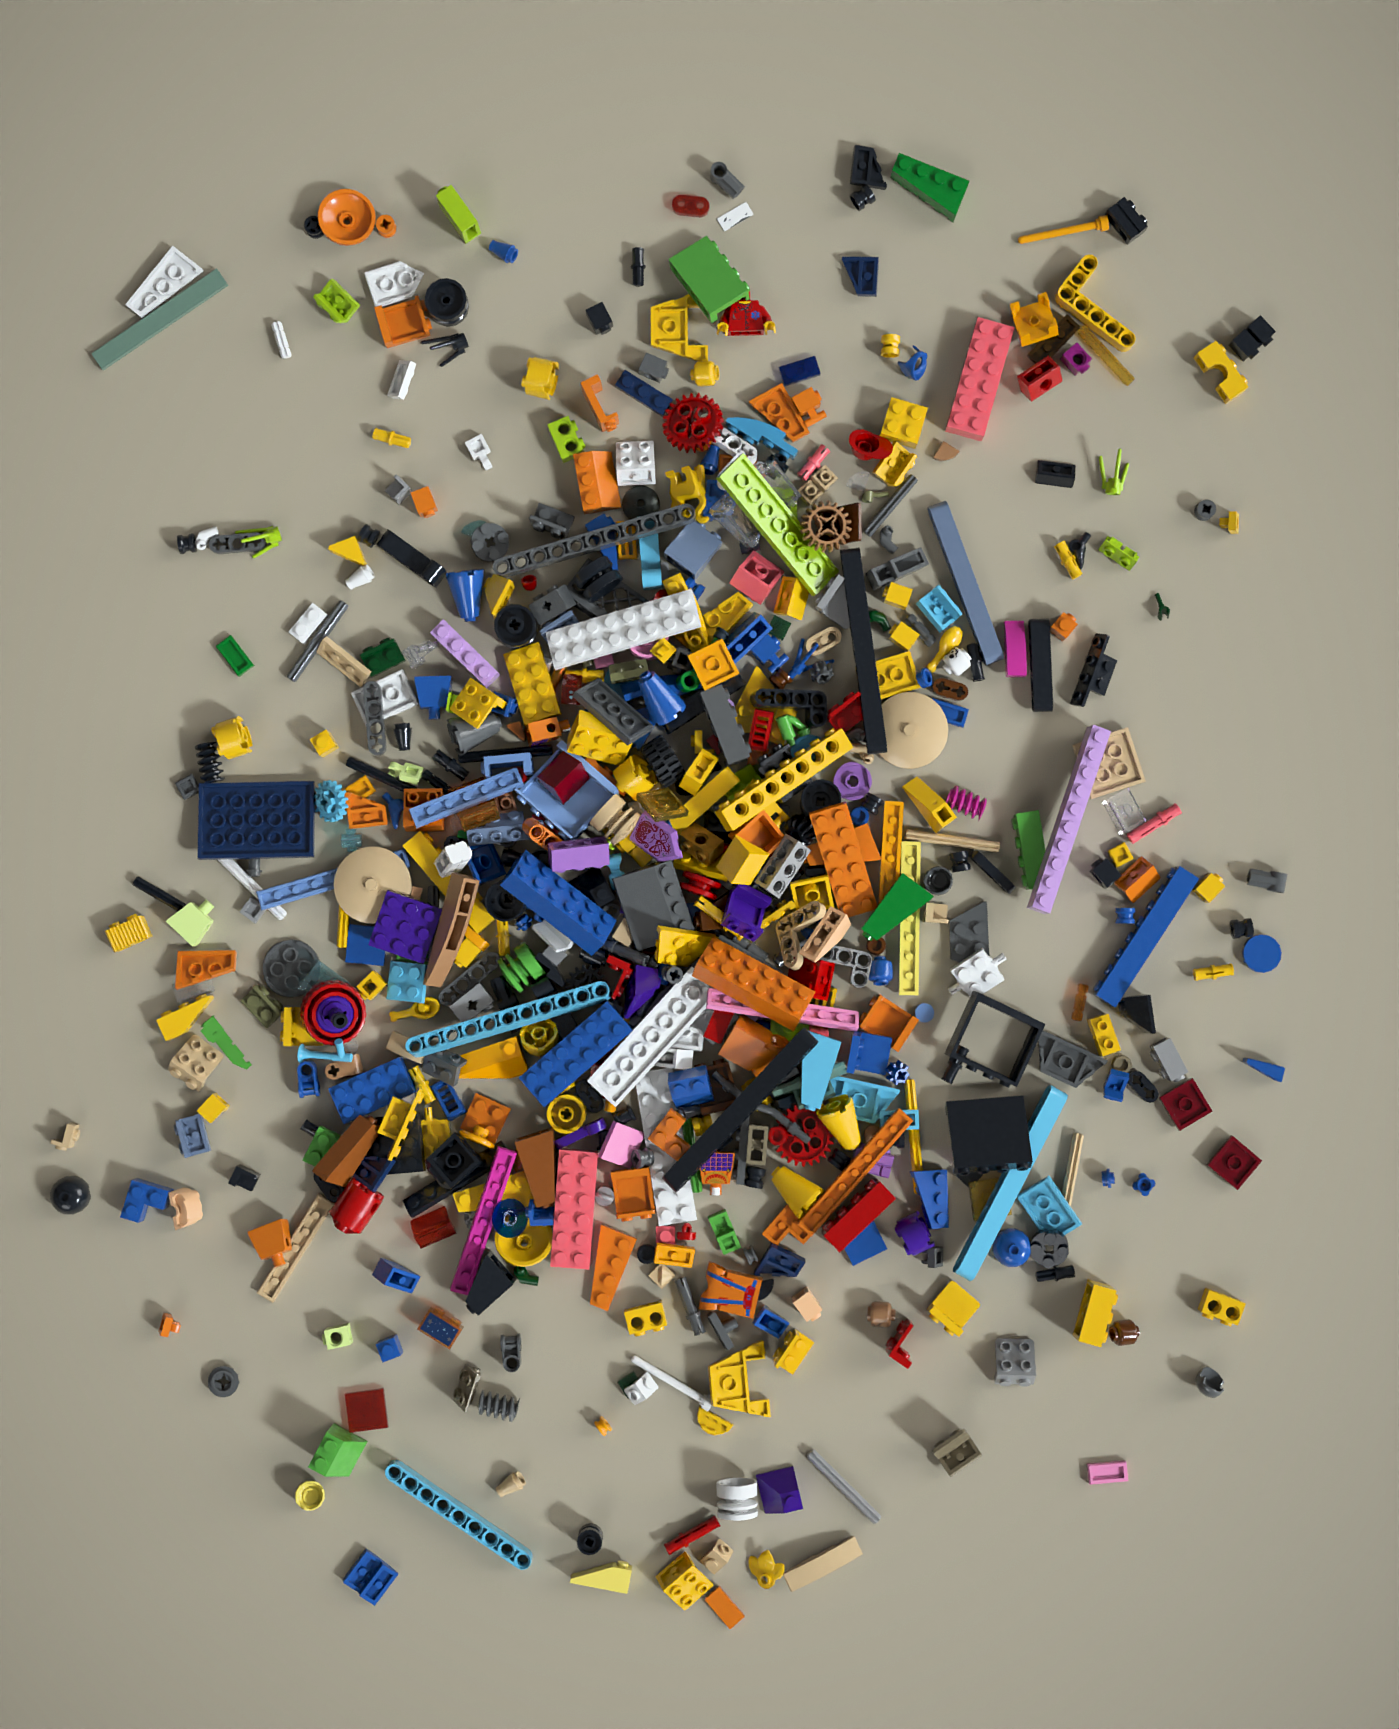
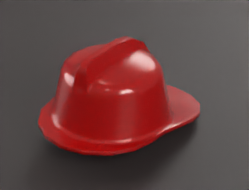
M864 429L854 430L849 436L852 452L860 460L884 459L892 454L893 446L884 437Z

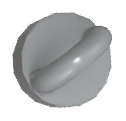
M607 1186L600 1187L595 1193L596 1202L601 1206L610 1205L614 1200L613 1190Z

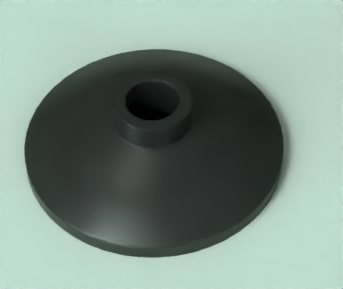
M642 485L635 486L624 495L622 509L625 516L631 520L658 512L660 500L653 489ZM643 500L644 505L638 506L637 502Z

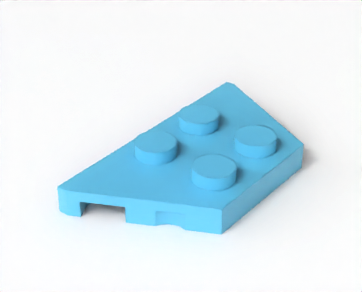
M841 1076L830 1079L836 1096L846 1094L848 1097H852L856 1118L864 1122L875 1124L880 1118L879 1111H885L900 1093V1089Z

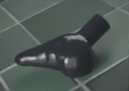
M1087 532L1082 535L1080 540L1074 539L1069 543V550L1075 555L1076 563L1080 569L1084 565L1085 544L1091 537Z

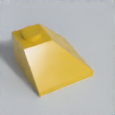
M493 574L491 578H487L484 587L486 588L485 594L491 614L495 619L497 613L506 606L515 589V585L510 579Z

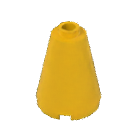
M843 1094L828 1099L829 1103L825 1106L822 1103L821 1108L816 1110L818 1118L844 1149L854 1150L858 1148L861 1138L852 1097Z
M778 1166L771 1174L773 1176L771 1181L798 1219L816 1202V1197H820L825 1191L822 1187L785 1166L782 1168Z

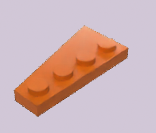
M601 1224L590 1304L608 1311L637 1238Z

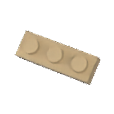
M327 636L321 641L316 652L354 683L362 687L366 683L371 671Z

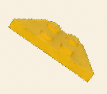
M758 666L755 667L735 707L737 712L736 722L742 725L744 733L751 732L756 708L750 703L751 694L763 688L775 689ZM777 694L776 701L781 703L782 697ZM760 695L758 696V699H761V701L769 698H762L760 697ZM757 708L774 712V715L777 711V709L774 708ZM758 716V719L768 721L769 719L766 717ZM757 724L756 726L767 729V726Z
M658 925L657 932L659 937L656 939L655 944L657 947L655 960L662 964L688 967L703 954L712 937H718L713 933Z

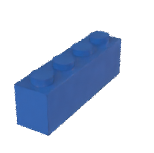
M756 612L751 614L724 640L735 664L773 629L761 614Z

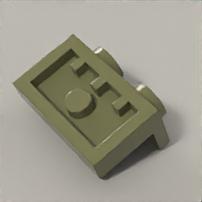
M646 659L609 665L611 684L639 680V676L643 672L648 671Z
M254 985L253 989L241 1002L266 1028H269L281 1016L283 1005L277 999L273 1000L269 996L270 992L266 987Z

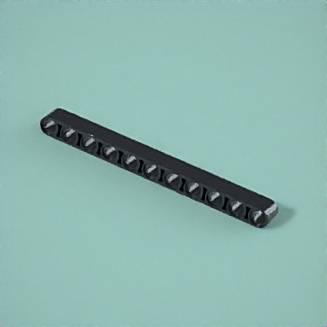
M859 547L840 550L843 578H845L844 586L858 689L861 694L860 704L868 755L887 753V741L861 552Z
M803 1028L662 1177L675 1193L692 1178L818 1044L819 1041L806 1028Z

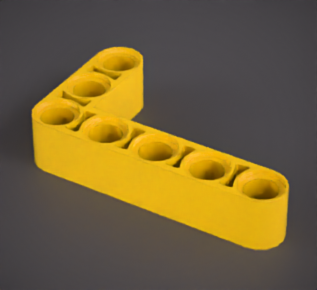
M1085 255L1059 287L1055 295V301L1118 351L1127 352L1135 343L1134 333L1079 292L1098 265L1095 256ZM1083 263H1090L1092 268H1085ZM1073 277L1079 278L1080 281H1081V283H1079V284L1074 283V282L1072 281V278H1073ZM1066 292L1069 295V298H1062L1060 293ZM1076 304H1082L1084 310H1078ZM1091 315L1098 316L1099 321H1093L1091 319ZM1106 327H1112L1114 333L1107 332ZM1121 338H1127L1129 344H1123Z

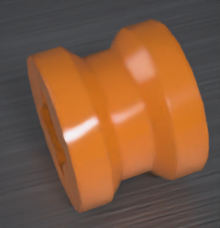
M381 215L376 221V227L382 237L390 238L396 233V224L391 216Z

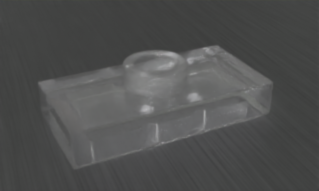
M212 979L176 990L175 984H172L178 1004L215 991Z

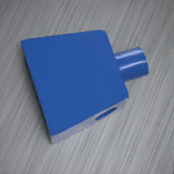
M452 676L414 677L420 708L429 709L430 720H439L440 709L446 708L448 692L452 690Z

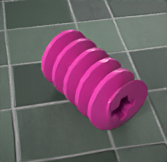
M957 785L950 789L945 802L947 804L950 803L951 810L955 806H957L958 813L965 809V816L972 812L971 818L974 819L978 815L979 821L985 810L987 798H983L981 801L980 795L972 798L973 792L965 795L966 789L964 788L958 792L959 787Z

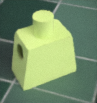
M207 899L200 906L190 902L166 922L191 946L197 947L213 923V919L207 914L214 908V905Z

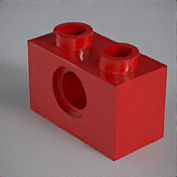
M1049 356L1017 376L1020 391L1031 402L1062 382L1060 366Z

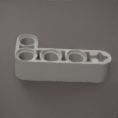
M807 940L801 941L800 947L804 946ZM834 946L830 949L829 957H821L819 959L852 967L850 983L854 987L862 988L868 982L872 958L867 952ZM841 951H846L849 954V959L846 962H842L839 959ZM860 955H865L868 958V962L864 966L858 963ZM858 973L864 977V981L860 985L854 982V976Z

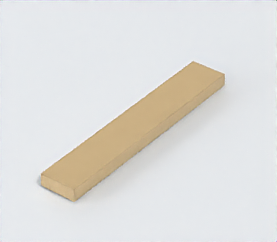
M318 1193L291 1237L292 1250L283 1253L286 1264L277 1268L272 1267L257 1294L272 1303L275 1302L327 1218L329 1211L335 1204L334 1202L329 1201L325 1196Z

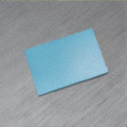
M1049 1175L1017 1196L1039 1230L1048 1229L1054 1231L1055 1229L1066 1235L1082 1224Z

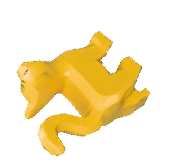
M699 464L694 467V470L690 466L682 467L681 471L686 475V481H682L680 472H674V470L665 472L666 477L670 478L669 494L672 500L670 508L686 504L687 500L698 499L700 503L695 509V519L698 523H706L709 517L701 515L706 506L704 465ZM689 510L682 512V517L689 518L691 516Z

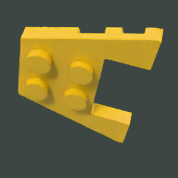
M689 294L685 295V297L651 307V347L698 362L708 361V345H688V308H699Z
M759 1340L708 1366L712 1406L771 1417L769 1399L751 1401L749 1399L746 1361L766 1359L763 1340Z

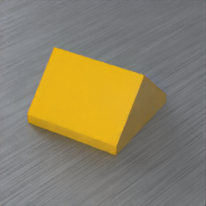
M735 835L718 862L717 868L731 884L751 885L768 858L769 853Z
M828 874L790 882L793 901L796 905L795 910L812 901H818L826 909H829L831 906L834 908Z

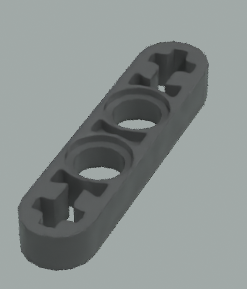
M369 681L363 687L368 748L373 755L381 756L386 752L387 748L382 689L377 682ZM371 685L377 688V691L374 692V698L379 697V701H368V698L372 699L371 693L367 692ZM377 704L379 712L371 714L369 712L370 705ZM379 723L381 725L380 732L372 733L371 725ZM371 736H382V739L378 738V743L382 745L379 752L372 748L376 745V740H371Z
M488 952L439 993L440 1003L445 1006H451L499 966L497 962L500 959L499 954ZM488 956H496V965H488L487 968L490 970L486 972L485 967L480 962L483 961L486 964L489 961ZM475 967H479L483 971L480 978H474L472 975V970ZM461 979L466 980L468 983V987L464 991L459 990L457 987V983ZM453 986L460 995L457 997L455 993L451 996V1002H444L445 996L443 994L445 992L447 994L451 993L453 990L450 987Z

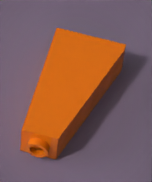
M868 823L854 828L864 862L881 860ZM818 842L806 846L811 851L803 863H808L809 867L823 866L824 861Z

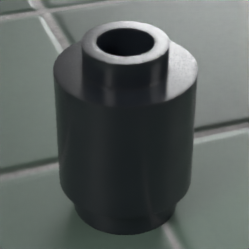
M601 948L592 956L582 949L579 958L583 959L582 961L600 968V966H605L609 956L606 955L607 951Z

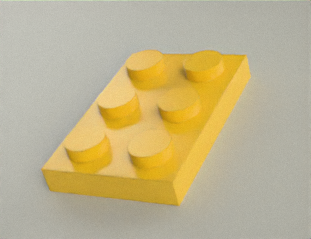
M910 651L876 661L881 700L921 688L916 679V669Z

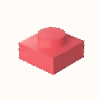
M657 1225L656 1242L675 1245V1225Z

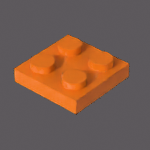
M476 1093L460 1128L470 1133H473L475 1125L487 1129L489 1133L486 1140L495 1144L511 1108Z

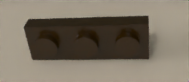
M1068 314L1057 324L1059 335L1040 341L1027 355L1034 364L1047 356L1052 358L1081 328Z

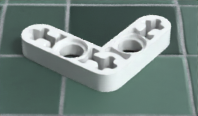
M724 427L723 430H718L721 436L715 437L716 443L712 441L711 443L733 457L718 476L742 453L749 455L747 458L752 464L756 462L757 450L755 447ZM735 442L738 444V447L730 448L728 444ZM717 480L718 487L721 490H725Z

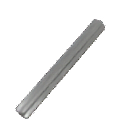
M814 1449L808 1453L807 1458L873 1524H876L881 1519L880 1514Z

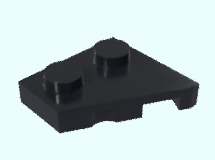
M860 145L854 146L850 177L851 185L864 186L867 184L870 188L881 190L887 188L874 148Z

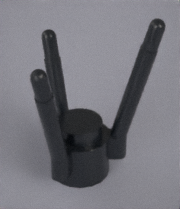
M464 333L421 341V344L446 341L430 346V350L452 345L453 350H458L443 361L440 367L448 364L457 356L466 353L465 348L469 347Z

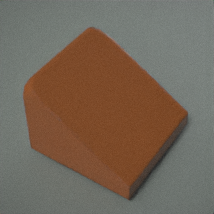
M518 721L506 725L523 742L527 740L521 722Z

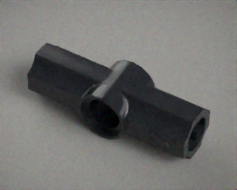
M504 975L490 980L500 1011L520 1005ZM513 1016L505 1018L507 1024L512 1022ZM522 1027L510 1030L511 1034L520 1031Z

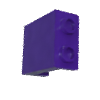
M735 884L729 891L721 925L755 942L763 933V929L760 927L765 909L771 904L772 898L748 885Z

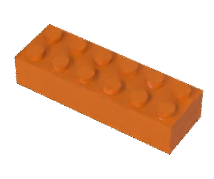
M714 936L696 963L692 973L694 978L792 1031H795L815 994V991Z

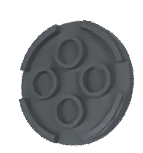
M286 940L279 942L267 952L263 960V975L266 984L273 992L284 997H299L306 994L313 985L317 984L320 977L321 964L319 957L311 946L302 941Z

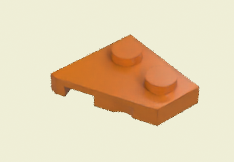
M351 792L345 793V797L348 798L346 804L348 805L349 829L388 825L386 805Z

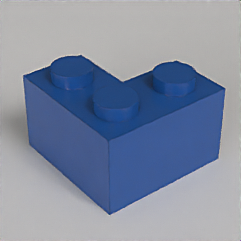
M139 1178L131 1180L120 1218L137 1223L144 1221L148 1206L161 1210L168 1208L170 1203L168 1192L174 1189Z

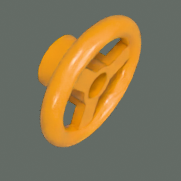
M475 1125L473 1133L465 1130L459 1131V1134L464 1138L489 1149L495 1148L492 1142L486 1140L489 1133L487 1129Z

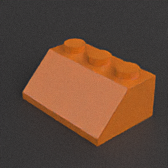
M588 451L573 454L584 515L621 508L612 452Z

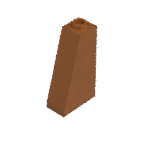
M359 1115L314 1167L312 1172L325 1182L346 1187L379 1135L377 1133L380 1126L377 1124L378 1120L371 1115L367 1117Z
M550 1127L516 1138L515 1140L536 1208L541 1206L542 1208H548L553 1205L556 1198L554 1129Z

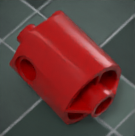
M353 1177L329 1211L334 1226L346 1234H361L383 1202L385 1196L378 1191L373 1192Z

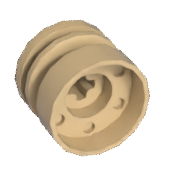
M617 794L612 796L590 821V825L598 832L606 827L609 829L605 834L606 839L612 834L615 835L610 842L613 845L624 840L635 828L637 821L641 817L639 813L634 814L631 818L629 817L634 810L632 807L623 812L622 809L626 802Z

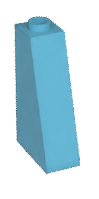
M809 1031L819 1042L802 1060L801 1103L805 1104L804 1108L815 1111L816 1108H821L841 1041Z

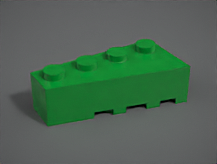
M901 153L898 154L890 176L891 179L909 192L916 194L923 202H927L934 207V210L948 217V220L951 222L955 220L970 182L967 179Z

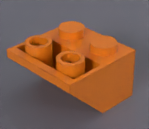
M443 788L404 789L403 827L406 832L444 831V818L416 829L409 813V809L443 796Z

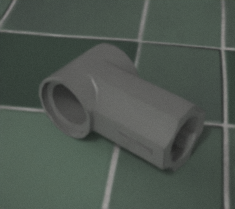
M715 162L711 166V181L718 184L732 199L736 198L745 186L727 169L726 164L723 162ZM721 170L724 174L717 176L714 174V171Z
M1249 869L1247 885L1265 888L1271 892L1284 893L1288 874Z

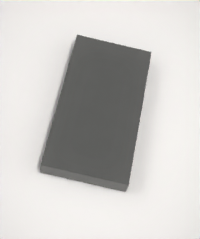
M600 678L578 689L572 696L627 746L652 731L654 727Z

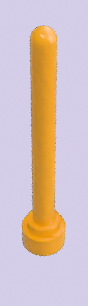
M1107 215L1098 216V219H1095L1093 222L1020 236L1018 243L1024 244L1092 229L1100 230L1101 232L1109 230Z

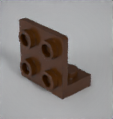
M857 502L836 507L838 510L840 507H844L841 513H848L849 515L845 520H851V523L846 525L852 528L850 532H846L850 535L849 539H844L846 544L861 541V503ZM827 512L818 513V516L821 515L824 518L832 516V514ZM836 519L834 527L837 533L840 534V524ZM831 521L823 525V529L820 531V533H822L823 530H826L829 527ZM823 535L819 538L823 541L835 540L833 537L830 538L827 535Z

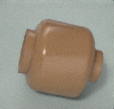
M874 1301L871 1306H868L867 1321L871 1322L873 1327L887 1328L891 1325V1321H895L896 1310L892 1309L889 1302Z

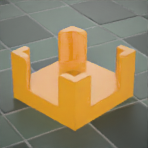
M1047 292L1037 295L1038 302L1021 308L1019 301L1010 304L1011 316L1022 347L1059 335L1058 325L1055 317L1053 318Z
M722 638L687 655L704 690L740 674Z

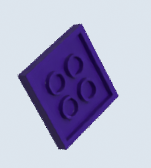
M387 890L368 945L423 964L442 908Z

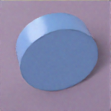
M927 1003L919 1004L915 1009V1017L920 1022H929L934 1017V1009Z

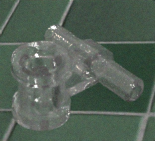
M425 641L419 645L414 644L403 650L401 654L403 657L406 656L410 663L409 667L412 670L426 662L424 657L433 649L438 648L439 642Z

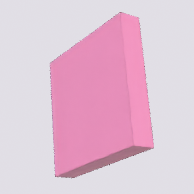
M613 1121L598 1157L630 1169L632 1166L631 1153L633 1150L640 1148L644 1139V1132Z

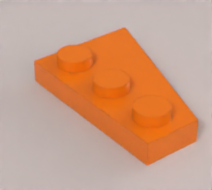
M782 383L748 402L774 427L785 432L786 437L792 443L810 433Z
M235 950L178 951L175 980L176 990L236 971L237 952Z

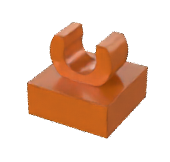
M163 1313L158 1332L160 1336L168 1337L170 1331L179 1333L181 1325H179V1322L173 1321L171 1314Z

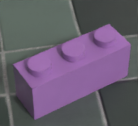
M605 836L548 843L549 866L552 872L563 873L566 870H584L588 867L602 868L605 865H610L609 843Z

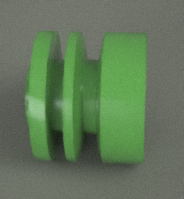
M525 942L514 948L517 956L515 959L508 953L505 954L509 961L508 964L502 958L497 960L506 980L520 993L524 991L521 984L522 981L527 987H530L529 976L538 981L547 975L546 970L535 959V954Z

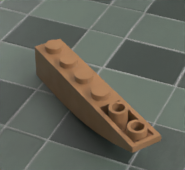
M451 873L423 981L424 985L441 987L463 941L480 880L468 875Z

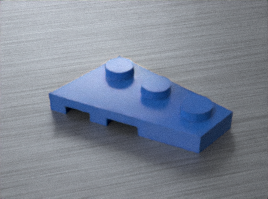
M947 1169L910 1171L911 1177L914 1178L916 1184V1192L922 1202L921 1208L928 1228H949Z

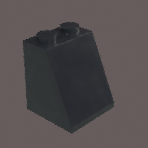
M492 1251L488 1252L465 1301L467 1309L472 1314L476 1313L478 1316L516 1281V1278Z

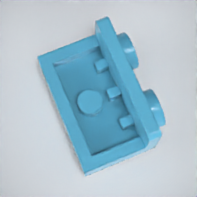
M937 585L916 603L939 633L962 615L959 607L954 604L940 585Z

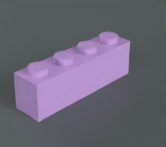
M444 619L430 632L486 688L500 676Z

